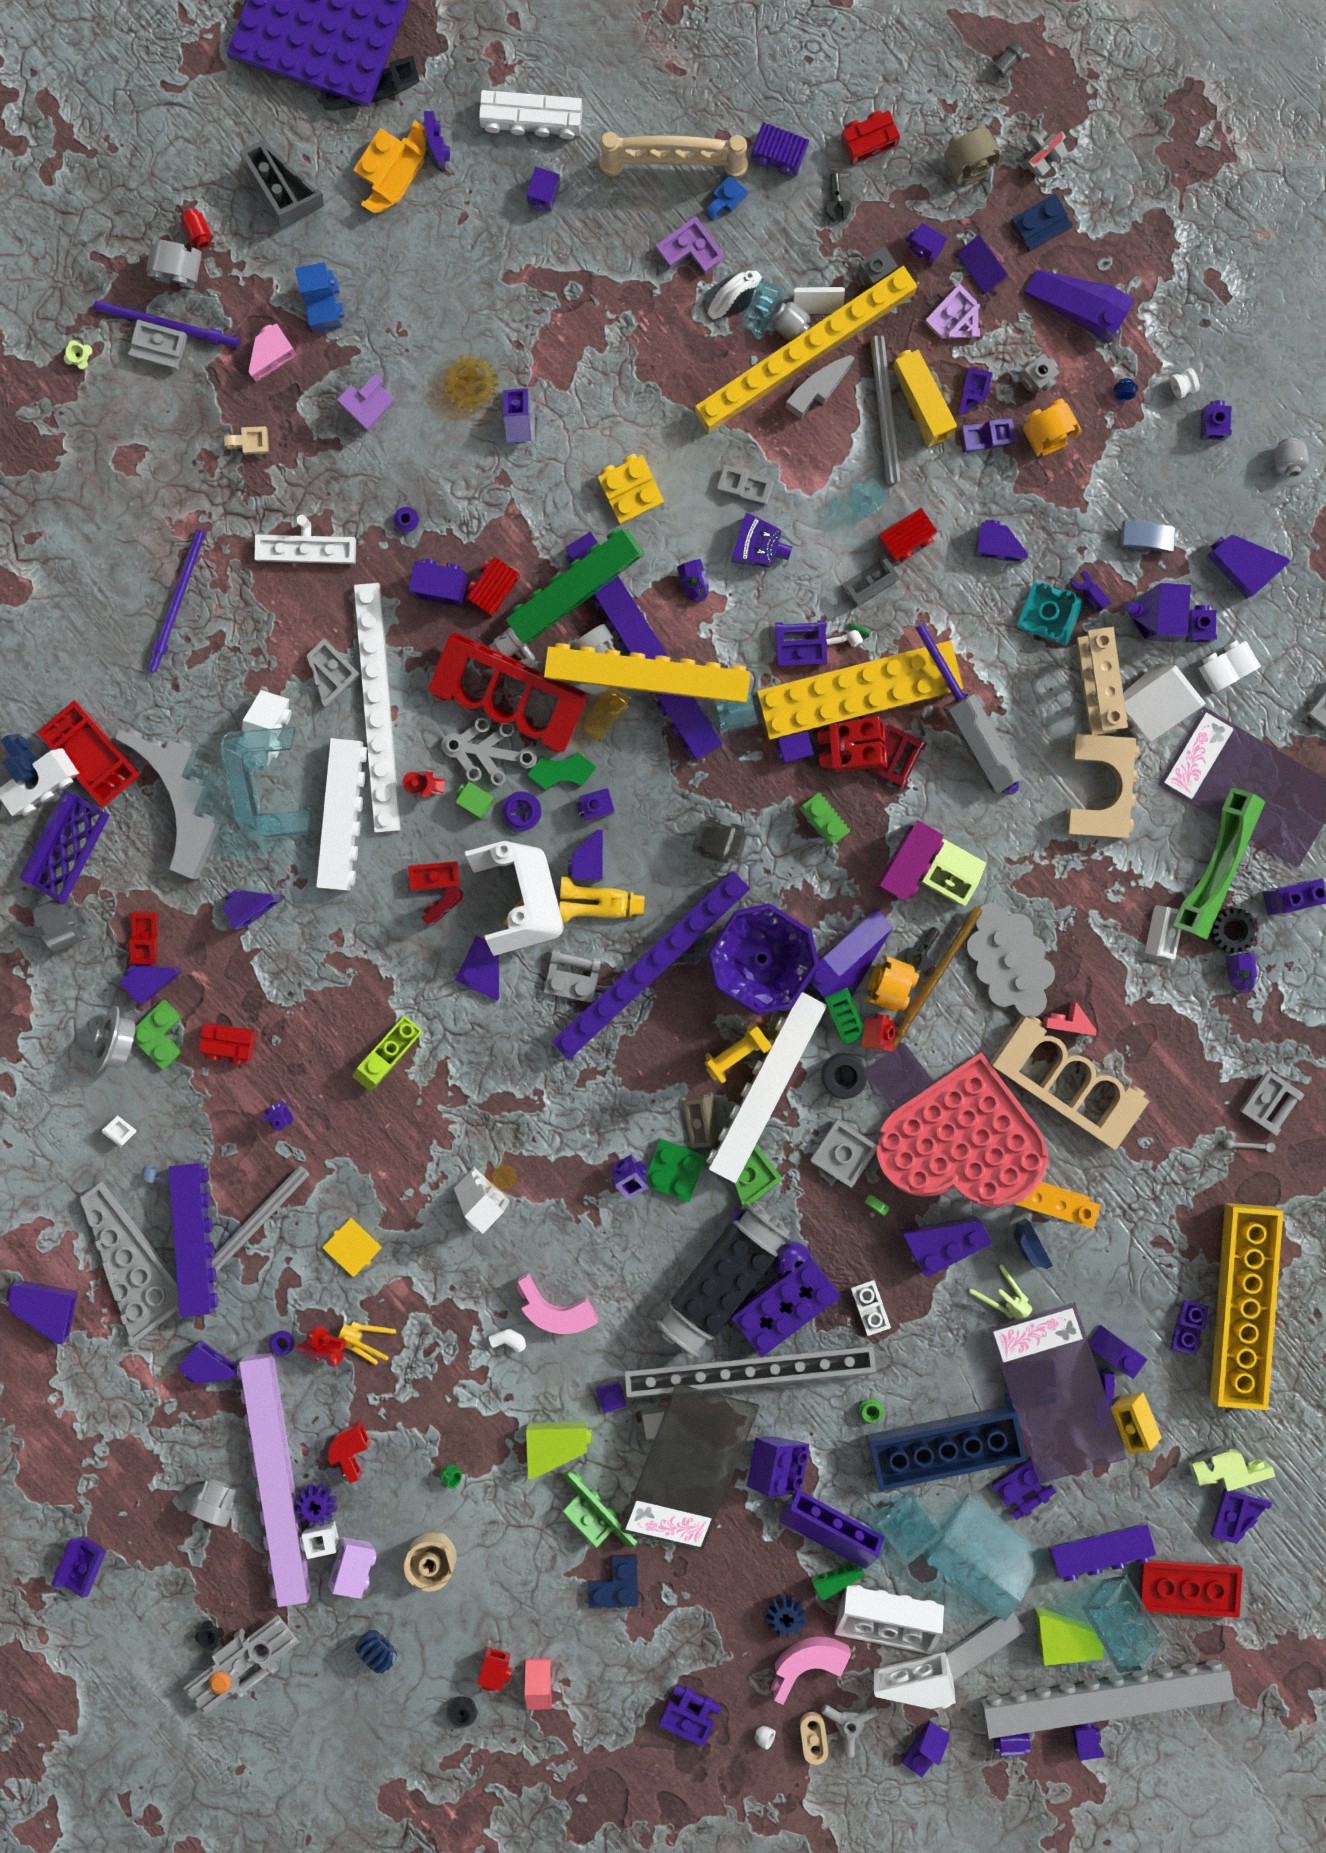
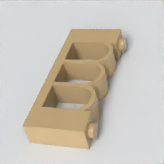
M1022 1015L990 1061V1065L1104 1144L1116 1150L1150 1102L1143 1097L1145 1092L1135 1085H1132L1131 1088L1122 1085L1118 1079L1107 1074L1096 1073L1094 1064L1089 1059L1077 1054H1068L1065 1044L1060 1039L1045 1035L1047 1030L1041 1027L1043 1025L1042 1021L1033 1015L1029 1018ZM1051 1041L1058 1050V1058L1042 1083L1037 1085L1019 1071L1040 1043ZM1080 1061L1085 1066L1086 1078L1070 1103L1066 1105L1050 1094L1048 1090L1068 1063ZM1108 1080L1114 1087L1115 1096L1098 1123L1094 1124L1079 1114L1077 1110L1096 1083Z

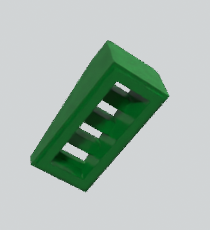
M848 988L824 997L842 1043L846 1045L863 1038L864 1027ZM847 1000L846 1003H843L836 1007L833 1006L834 1004ZM850 1009L849 1011H847V1012H845V1013H842V1014H840V1015L837 1016L838 1013H841V1012H843V1011H845V1010ZM853 1018V1020H851V1021H849V1022H846V1023H844V1024L841 1025L842 1022H845V1021H847V1020Z
M853 1564L815 1575L811 1579L821 1599L826 1600L864 1577L865 1573L862 1567Z

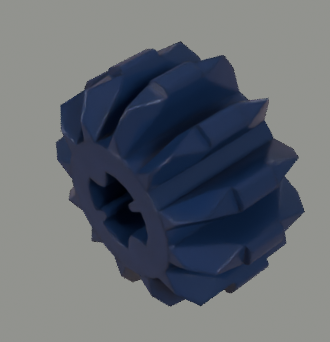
M784 1594L781 1595V1601L773 1598L771 1600L773 1606H766L768 1614L765 1616V1622L770 1623L768 1626L769 1631L773 1632L776 1630L778 1638L783 1633H786L787 1639L791 1638L790 1632L799 1635V1627H805L806 1625L804 1618L807 1617L806 1610L802 1609L803 1603L801 1601L795 1602V1596L793 1595L788 1600H786ZM787 1613L789 1618L783 1619V1614Z
M369 1630L367 1633H364L356 1643L355 1649L359 1658L375 1673L383 1674L397 1660V1652L394 1650V1646L390 1644L383 1634L376 1630Z

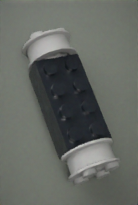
M756 1202L752 1205L749 1203L746 1205L748 1210L739 1221H731L671 1299L672 1303L669 1305L670 1311L663 1320L658 1319L656 1321L658 1330L663 1333L661 1336L672 1345L675 1342L682 1347L681 1351L691 1359L694 1356L699 1357L701 1355L699 1351L708 1339L712 1340L775 1260V1256L778 1255L776 1250L785 1239L790 1240L791 1238L789 1235L791 1231L785 1227V1224L775 1216L771 1217Z

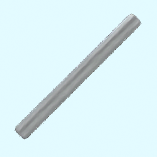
M878 335L871 337L870 343L886 482L893 485L900 482V471L885 340L883 336Z
M299 1166L212 1257V1267H215L216 1273L309 1176V1172L304 1167Z

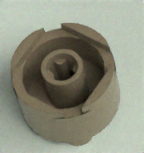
M984 124L975 126L971 132L963 136L958 134L948 141L949 148L944 154V158L959 185H961V181L965 185H970L985 178L990 174L989 168L994 164L997 168L1003 160V156L992 134Z

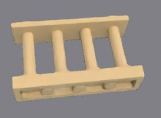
M1114 627L1088 630V636L1077 637L1076 644L1090 735L1117 732L1116 729L1128 728Z

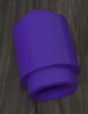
M1028 1733L993 1738L994 1752H999L1000 1758L1021 1757L1031 1752Z

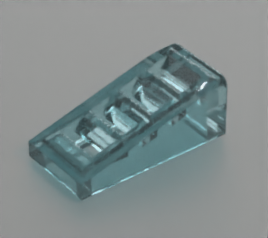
M762 278L740 325L763 336L786 290ZM767 289L775 293V298L773 299L764 294V290ZM762 298L772 303L771 307L768 308L759 303V299ZM755 307L767 312L766 317L754 312ZM752 316L762 321L761 327L748 321Z

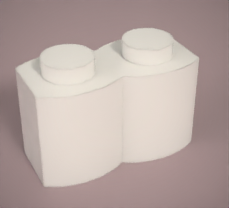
M1236 640L1224 647L1226 651L1224 654L1217 656L1214 653L1202 660L1205 665L1198 669L1213 694L1261 667L1246 641L1239 644Z

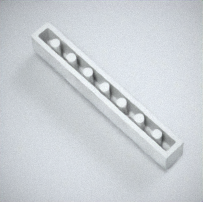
M802 992L793 1008H789L786 1017H780L775 1026L778 1032L774 1040L771 1038L768 1040L772 1048L766 1052L767 1054L763 1061L758 1060L752 1071L755 1075L752 1083L747 1082L741 1092V1096L744 1098L740 1106L737 1104L734 1106L729 1116L732 1119L729 1127L724 1126L718 1137V1140L721 1141L718 1149H712L706 1160L709 1163V1170L734 1183L737 1182L827 1007L826 1004Z

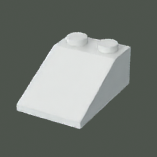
M946 1653L874 1669L875 1697L929 1709H944L951 1704H955L954 1681Z

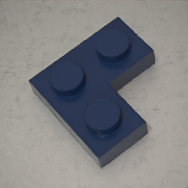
M20 734L7 735L0 740L11 756L2 763L16 783L37 781L39 779L38 773L32 764L39 758L29 748V742Z
M637 1554L612 1555L613 1579L588 1580L589 1608L638 1607Z

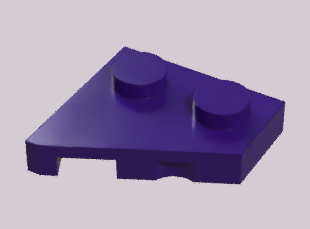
M476 936L455 981L498 1001L500 998L499 954L493 956L486 940Z
M1223 1488L1210 1533L1211 1536L1237 1544L1245 1536V1532L1257 1523L1258 1516L1266 1508L1269 1510L1272 1502L1265 1498L1237 1490L1227 1491Z

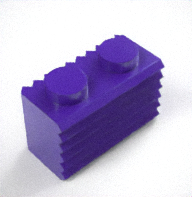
M763 122L753 146L751 158L755 159L754 162L762 167L771 165L778 168V172L785 176L798 175L808 149L809 140Z

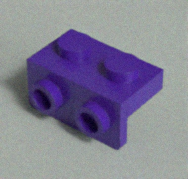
M87 1537L70 1539L64 1548V1554L59 1566L55 1570V1576L51 1585L54 1587L65 1586L81 1598L88 1597L106 1550Z

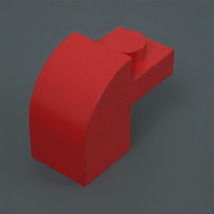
M361 1420L339 1431L329 1448L330 1465L340 1461L339 1469L343 1478L347 1477L349 1484L358 1481L362 1475L355 1454L367 1450L371 1443Z

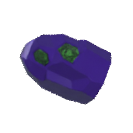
M701 559L692 560L677 566L684 594L692 601L698 603L705 601L709 594V585Z
M1249 952L1226 956L1228 980L1232 987L1242 993L1251 992L1257 977L1255 953Z

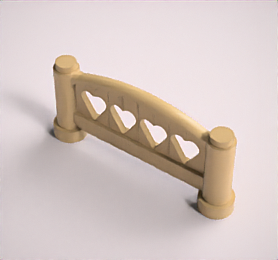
M607 132L602 135L600 140L601 154L599 156V167L602 173L607 176L620 174L624 163L723 166L725 175L727 177L731 175L735 180L742 178L748 168V160L746 158L747 142L740 135L732 136L729 140L690 136L619 138L615 133Z

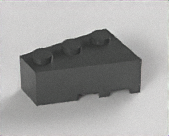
M263 140L240 151L242 166L280 229L323 207V193L311 186L299 172L294 171Z

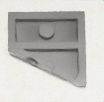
M325 638L306 655L314 674L316 686H318L322 704L326 708L361 675Z

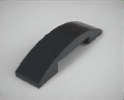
M413 55L389 62L390 67L383 70L372 102L399 94L420 82ZM319 90L326 111L361 106L349 101L347 98H341Z

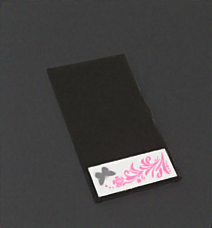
M676 1383L624 1516L620 1532L703 1551L759 1410V1404Z

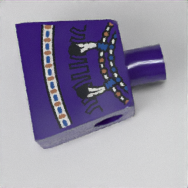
M746 512L731 562L771 567L774 556L789 560L793 546L779 542L782 533L781 529Z

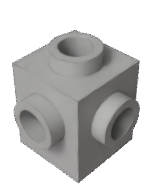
M1042 354L1039 358H1036L1035 355L1023 365L1025 369L1019 376L1024 387L1035 396L1042 390L1045 393L1057 383L1055 378L1060 372L1057 370V363L1051 357Z

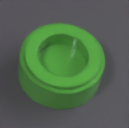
M868 1195L864 1201L866 1205L883 1216L889 1210L885 1203L872 1195Z

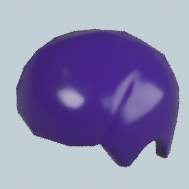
M789 1241L783 1244L777 1250L778 1255L775 1256L776 1258L773 1261L775 1272L782 1277L786 1271H795L794 1263L796 1261L806 1262L811 1255V1251L797 1241Z

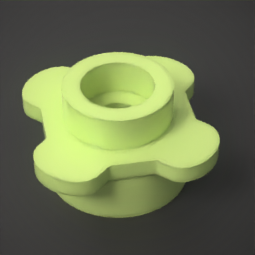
M75 340L70 341L64 356L65 363L68 365L75 364L80 369L87 368V360L89 355L92 354V348L89 345L83 346Z

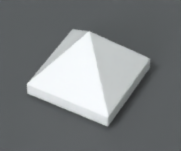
M116 1116L102 1130V1133L122 1147L136 1133V1130L119 1116Z

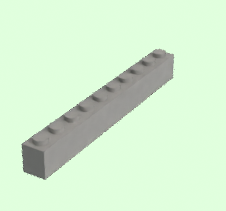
M873 1347L627 1371L625 1372L627 1398L638 1399L874 1375L876 1373Z
M1209 1660L1206 1664L1202 1665L1185 1664L1181 1668H1160L1157 1672L1151 1673L1140 1671L1126 1677L1114 1675L1107 1680L1101 1681L1089 1679L1082 1684L1076 1685L1064 1683L1060 1687L1051 1689L1039 1687L1032 1692L1015 1691L1011 1695L1006 1696L990 1695L986 1699H981L985 1730L989 1739L1230 1701L1234 1700V1694L1228 1667L1223 1661Z

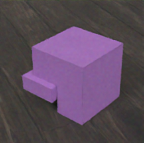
M377 374L359 392L350 385L337 399L338 404L367 432L395 404V399L382 388L384 386L383 380Z

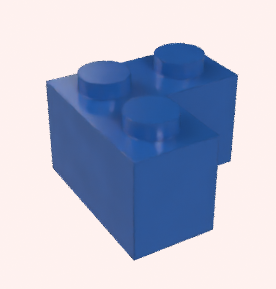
M325 262L295 268L299 292L304 299L308 322L312 331L318 332L342 327L341 318H345L342 302L338 303L336 294L340 293V287L333 270H329Z

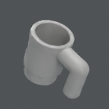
M511 627L507 628L489 645L491 649L509 657L519 651L523 656L519 661L528 666L535 661V656L527 647V644H522Z

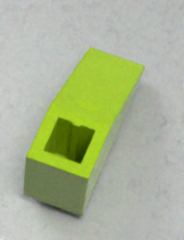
M404 1015L359 1065L352 1077L372 1092L423 1031Z

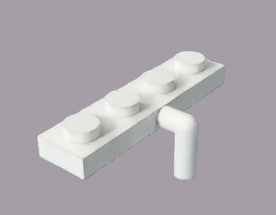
M304 515L297 517V522L301 526V536L255 535L256 561L356 564L355 537L311 536V522Z

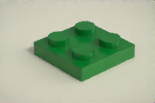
M660 1138L648 1173L646 1174L648 1187L690 1202L706 1159V1154Z

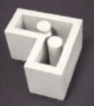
M262 690L259 692L243 719L240 746L241 758L265 766L269 765L273 757L277 758L281 747L278 740L282 733L283 724L287 725L291 717V710H288L289 699Z

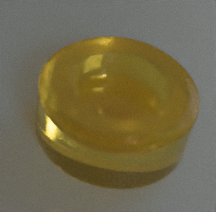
M509 1164L497 1166L492 1174L494 1185L500 1189L511 1188L517 1180L516 1169Z

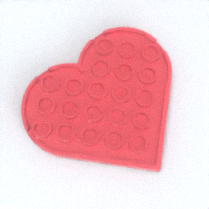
M979 1053L895 1110L883 1124L877 1145V1157L881 1169L889 1181L900 1190L916 1196H934L956 1188L960 1194L971 1202L986 1207H1005L1018 1203L1028 1197L1041 1183L1048 1163L1047 1146L1040 1130L982 1053Z

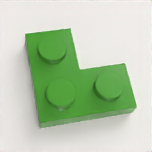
M162 1000L135 1027L133 1039L162 1070L166 1069L182 1053L165 1035L182 1018L166 1000Z

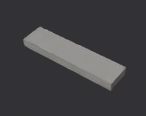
M1011 1608L946 1652L953 1681L1026 1631Z

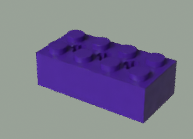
M811 1255L806 1262L796 1261L794 1263L795 1271H786L782 1277L780 1275L775 1277L740 1304L731 1315V1319L761 1357L765 1356L841 1297L838 1290ZM804 1285V1287H806V1288H808V1287H811V1288H809V1292H808L807 1294H805V1293H800V1292H801V1289H800L801 1286ZM781 1302L789 1303L790 1307L781 1309ZM761 1317H771L770 1322L767 1324L761 1323Z

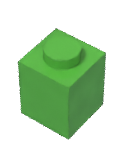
M468 782L467 785L462 784L455 794L458 798L456 800L457 804L481 819L485 817L496 798L471 782Z

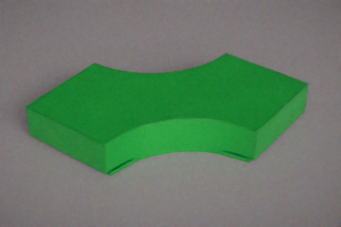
M579 752L561 761L550 760L542 755L527 775L545 790H549L553 785L560 782H573L582 787L597 767Z

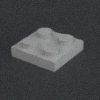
M836 1119L810 1158V1161L852 1188L875 1154L877 1144L839 1119Z

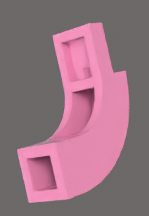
M529 1273L519 1277L517 1290L523 1299L527 1298L528 1300L523 1303L521 1309L528 1319L538 1327L552 1333L572 1334L588 1329L598 1323V1317L587 1297L569 1306H554L542 1298Z
M810 1637L792 1644L780 1655L775 1663L777 1676L771 1687L774 1701L784 1705L796 1678L806 1670L819 1668L841 1677L851 1656L849 1645L828 1637Z

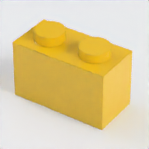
M1143 1392L1121 1395L1110 1408L1128 1454L1151 1451L1162 1438Z

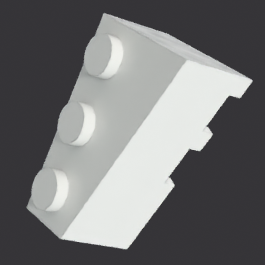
M475 1167L454 1187L464 1217L467 1219L466 1224L473 1231L478 1232L479 1230L482 1234L500 1217L510 1201Z

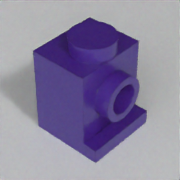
M923 222L918 229L913 228L906 239V242L909 243L908 248L912 249V253L918 258L928 259L927 265L930 267L947 241V237Z
M1214 400L1210 401V405H1206L1201 410L1200 439L1226 440L1232 435V406H1225V401ZM1215 415H1221V422L1215 419Z
M1196 605L1194 610L1189 611L1186 642L1211 643L1217 640V610H1210L1209 605ZM1201 618L1206 619V627L1200 624Z
M1093 1722L1071 1726L1074 1749L1080 1761L1104 1757V1752L1099 1744L1101 1743L1100 1731L1098 1727H1094Z

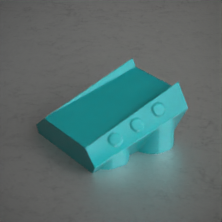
M1035 581L1017 627L1066 646L1070 642V637L1083 609L1084 599L1076 597L1072 591H1060L1052 588L1049 584Z

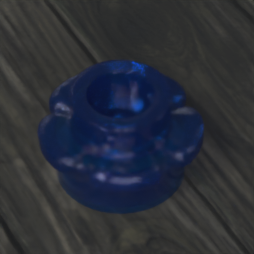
M1130 378L1119 380L1113 388L1116 398L1119 400L1135 398L1136 391L1139 389L1138 385Z

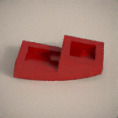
M133 911L131 913L132 937L129 939L130 964H156L158 912Z

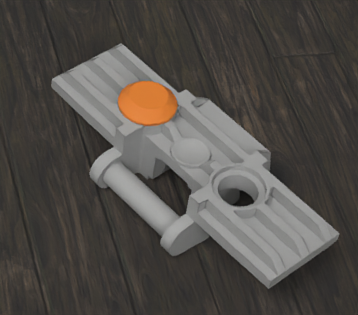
M279 1615L275 1616L247 1639L244 1637V1629L241 1628L234 1634V1640L225 1647L219 1645L213 1650L212 1658L214 1664L183 1687L203 1715L234 1693H237L240 1697L245 1696L247 1690L269 1673H275L278 1670L275 1661L299 1643ZM257 1645H264L267 1651L260 1650ZM256 1663L261 1666L260 1669L241 1682L239 1679L241 1674Z

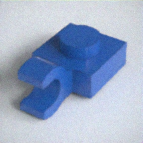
M729 175L713 192V197L716 200L708 206L706 214L714 221L724 209L731 213L747 197L748 191Z

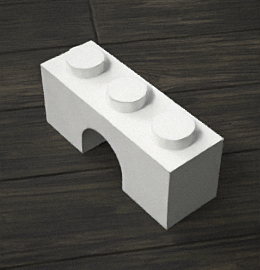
M63 748L49 751L32 764L39 778L36 786L31 782L16 783L14 779H11L0 787V799L12 816L20 814L27 816L37 809L35 805L39 802L45 803L55 796L53 792L59 788L60 790L65 789L73 783L72 778L77 776L79 772Z

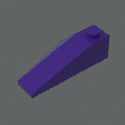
M1036 270L1023 292L1107 343L1116 334L1135 300L1114 286Z
M876 909L818 959L819 967L809 982L823 998L845 988H848L852 996L892 931L893 926ZM847 1000L841 1001L837 1004H834L833 1006H839Z

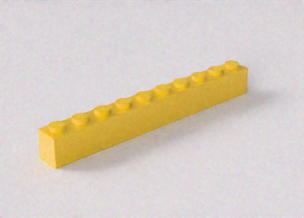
M902 266L695 406L696 416L708 434L914 296L918 286L906 268Z

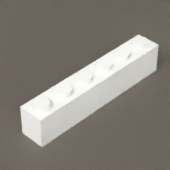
M334 738L330 740L317 876L318 888L350 890V887L355 884L356 872L352 871L353 861H357L358 846L354 845L355 836L360 834V822L357 821V814L362 811L363 798L359 797L360 787H364L365 772H362V762L367 760V748L364 747V743L361 741Z

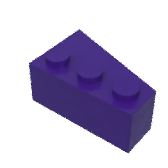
M977 1217L900 1229L926 1278L992 1244L982 1222Z

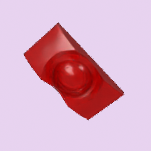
M73 700L37 732L51 750L63 748L79 772L75 777L102 808L106 807L141 776L128 757L112 742L100 725L76 700Z

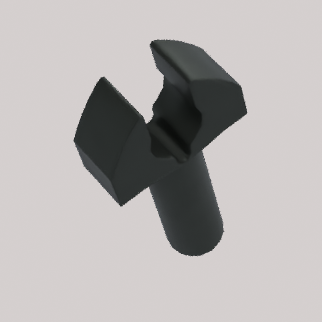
M833 172L830 174L832 200L830 203L825 204V214L832 222H835L834 209L838 205L843 212V221H845L850 213L851 203L842 198L840 174Z
M931 927L918 948L912 949L909 947L906 951L905 962L907 964H910L914 956L920 954V963L914 970L924 969L931 962L927 958V952L939 935V929Z

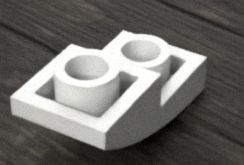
M873 1280L851 1288L867 1336L890 1329L891 1326L875 1281Z

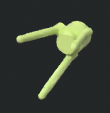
M999 1265V1269L1018 1295V1297L1013 1296L1011 1298L1002 1289L998 1290V1293L1007 1301V1308L981 1293L969 1289L970 1294L1003 1312L1010 1319L1014 1317L1017 1321L1022 1322L1032 1311V1307L1027 1303L1029 1299L1021 1292L1003 1265Z

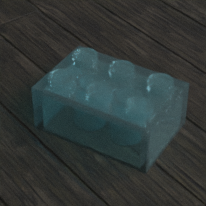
M1127 1575L1103 1579L1082 1607L1118 1673L1143 1670L1163 1641L1161 1634Z

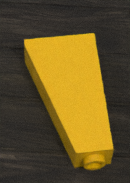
M906 350L898 354V359H895L893 368L927 448L950 439L957 428L956 422L920 351L911 352V350Z

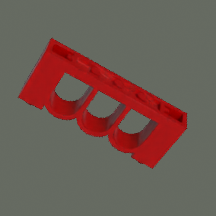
M456 632L448 637L428 691L434 693L433 696L437 699L450 701L455 698L457 703L465 708L474 709L484 705L485 712L495 722L510 723L516 720V725L523 734L532 738L543 737L541 743L545 744L547 749L556 753H564L568 748L591 695L563 681L547 679L544 677L545 673ZM471 658L495 668L483 698H473L463 689V677ZM502 673L527 683L515 712H503L495 704L494 693ZM534 687L559 698L551 720L545 727L534 726L526 718V706Z

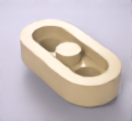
M808 1712L800 1720L803 1753L805 1759L810 1764L818 1765L823 1763L828 1757L825 1723L820 1714ZM814 1721L816 1722V1725L814 1727L808 1726V1723ZM813 1746L820 1747L817 1751L811 1750Z

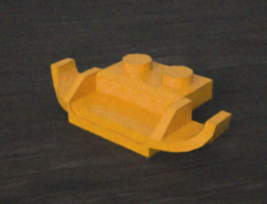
M414 120L407 139L403 138L402 141L381 128L378 130L353 170L356 175L373 185L372 194L366 201L363 200L361 204L363 207L373 213H378L400 202L424 164L426 130L423 125Z

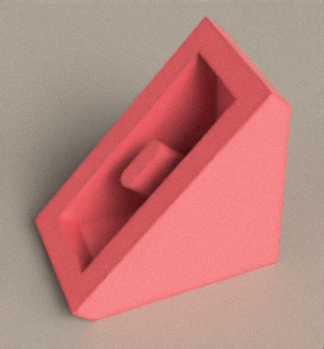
M550 1658L526 1659L525 1701L527 1710L552 1709Z

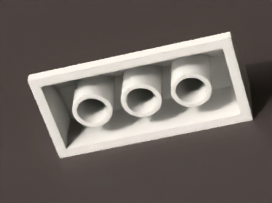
M860 1585L847 1586L841 1598L834 1635L931 1655L943 1634L944 1605L936 1604V1602L931 1600L921 1601L912 1599L907 1595H892L883 1590H868Z

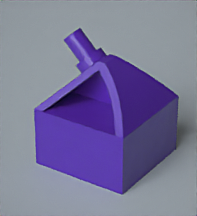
M1160 583L1136 601L1125 602L1123 610L1129 613L1133 624L1145 640L1176 642L1188 634L1191 585Z

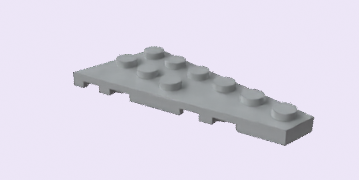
M100 1182L80 1197L89 1226L92 1227L95 1235V1243L97 1249L100 1250L104 1262L102 1264L114 1299L118 1303L121 1312L120 1317L123 1325L125 1324L131 1346L179 1310L177 1279L106 1185Z

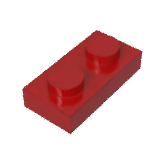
M458 861L408 866L410 891L461 886Z

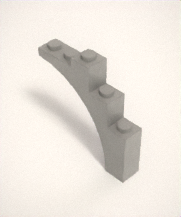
M128 728L127 732L119 730L115 739L132 747L148 760L161 776L169 791L175 810L177 827L175 852L169 870L191 879H198L220 828V824L214 822L215 817L201 812L200 816L198 815L209 790L208 787L203 786L204 780L192 775L187 779L198 751L191 748L192 743L178 738L177 742L169 740L166 748H164L166 743L155 738H151L150 742L142 739L143 733L131 728Z

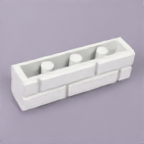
M482 90L479 117L481 128H485L490 133L510 130V133L515 135L535 132V135L539 137L560 134L561 138L573 139L574 136H580L582 98Z

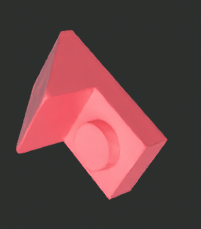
M1071 1001L1068 1020H1066V1015L1051 1013V1018L1043 1016V1027L1096 1036V1029L1077 1002Z

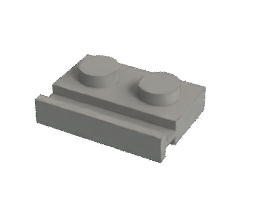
M137 320L131 341L132 346L128 355L135 359L179 370L178 365L180 359H182L188 335L181 331Z

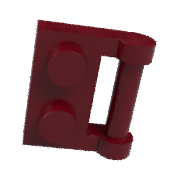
M887 724L885 728L886 743L883 744L886 746L888 768H868L866 770L902 788H907L910 773L921 750H925L927 743ZM906 743L912 745V748L898 776L892 772Z
M453 887L446 889L444 899L440 902L434 901L424 909L426 915L422 917V920L428 926L435 925L462 901L464 897L463 891Z

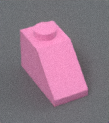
M277 323L273 326H265L259 332L260 334L255 337L249 373L256 382L297 356V353Z

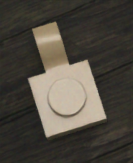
M266 426L241 428L242 435L224 436V443L228 450L243 447L244 455L269 454L268 428Z

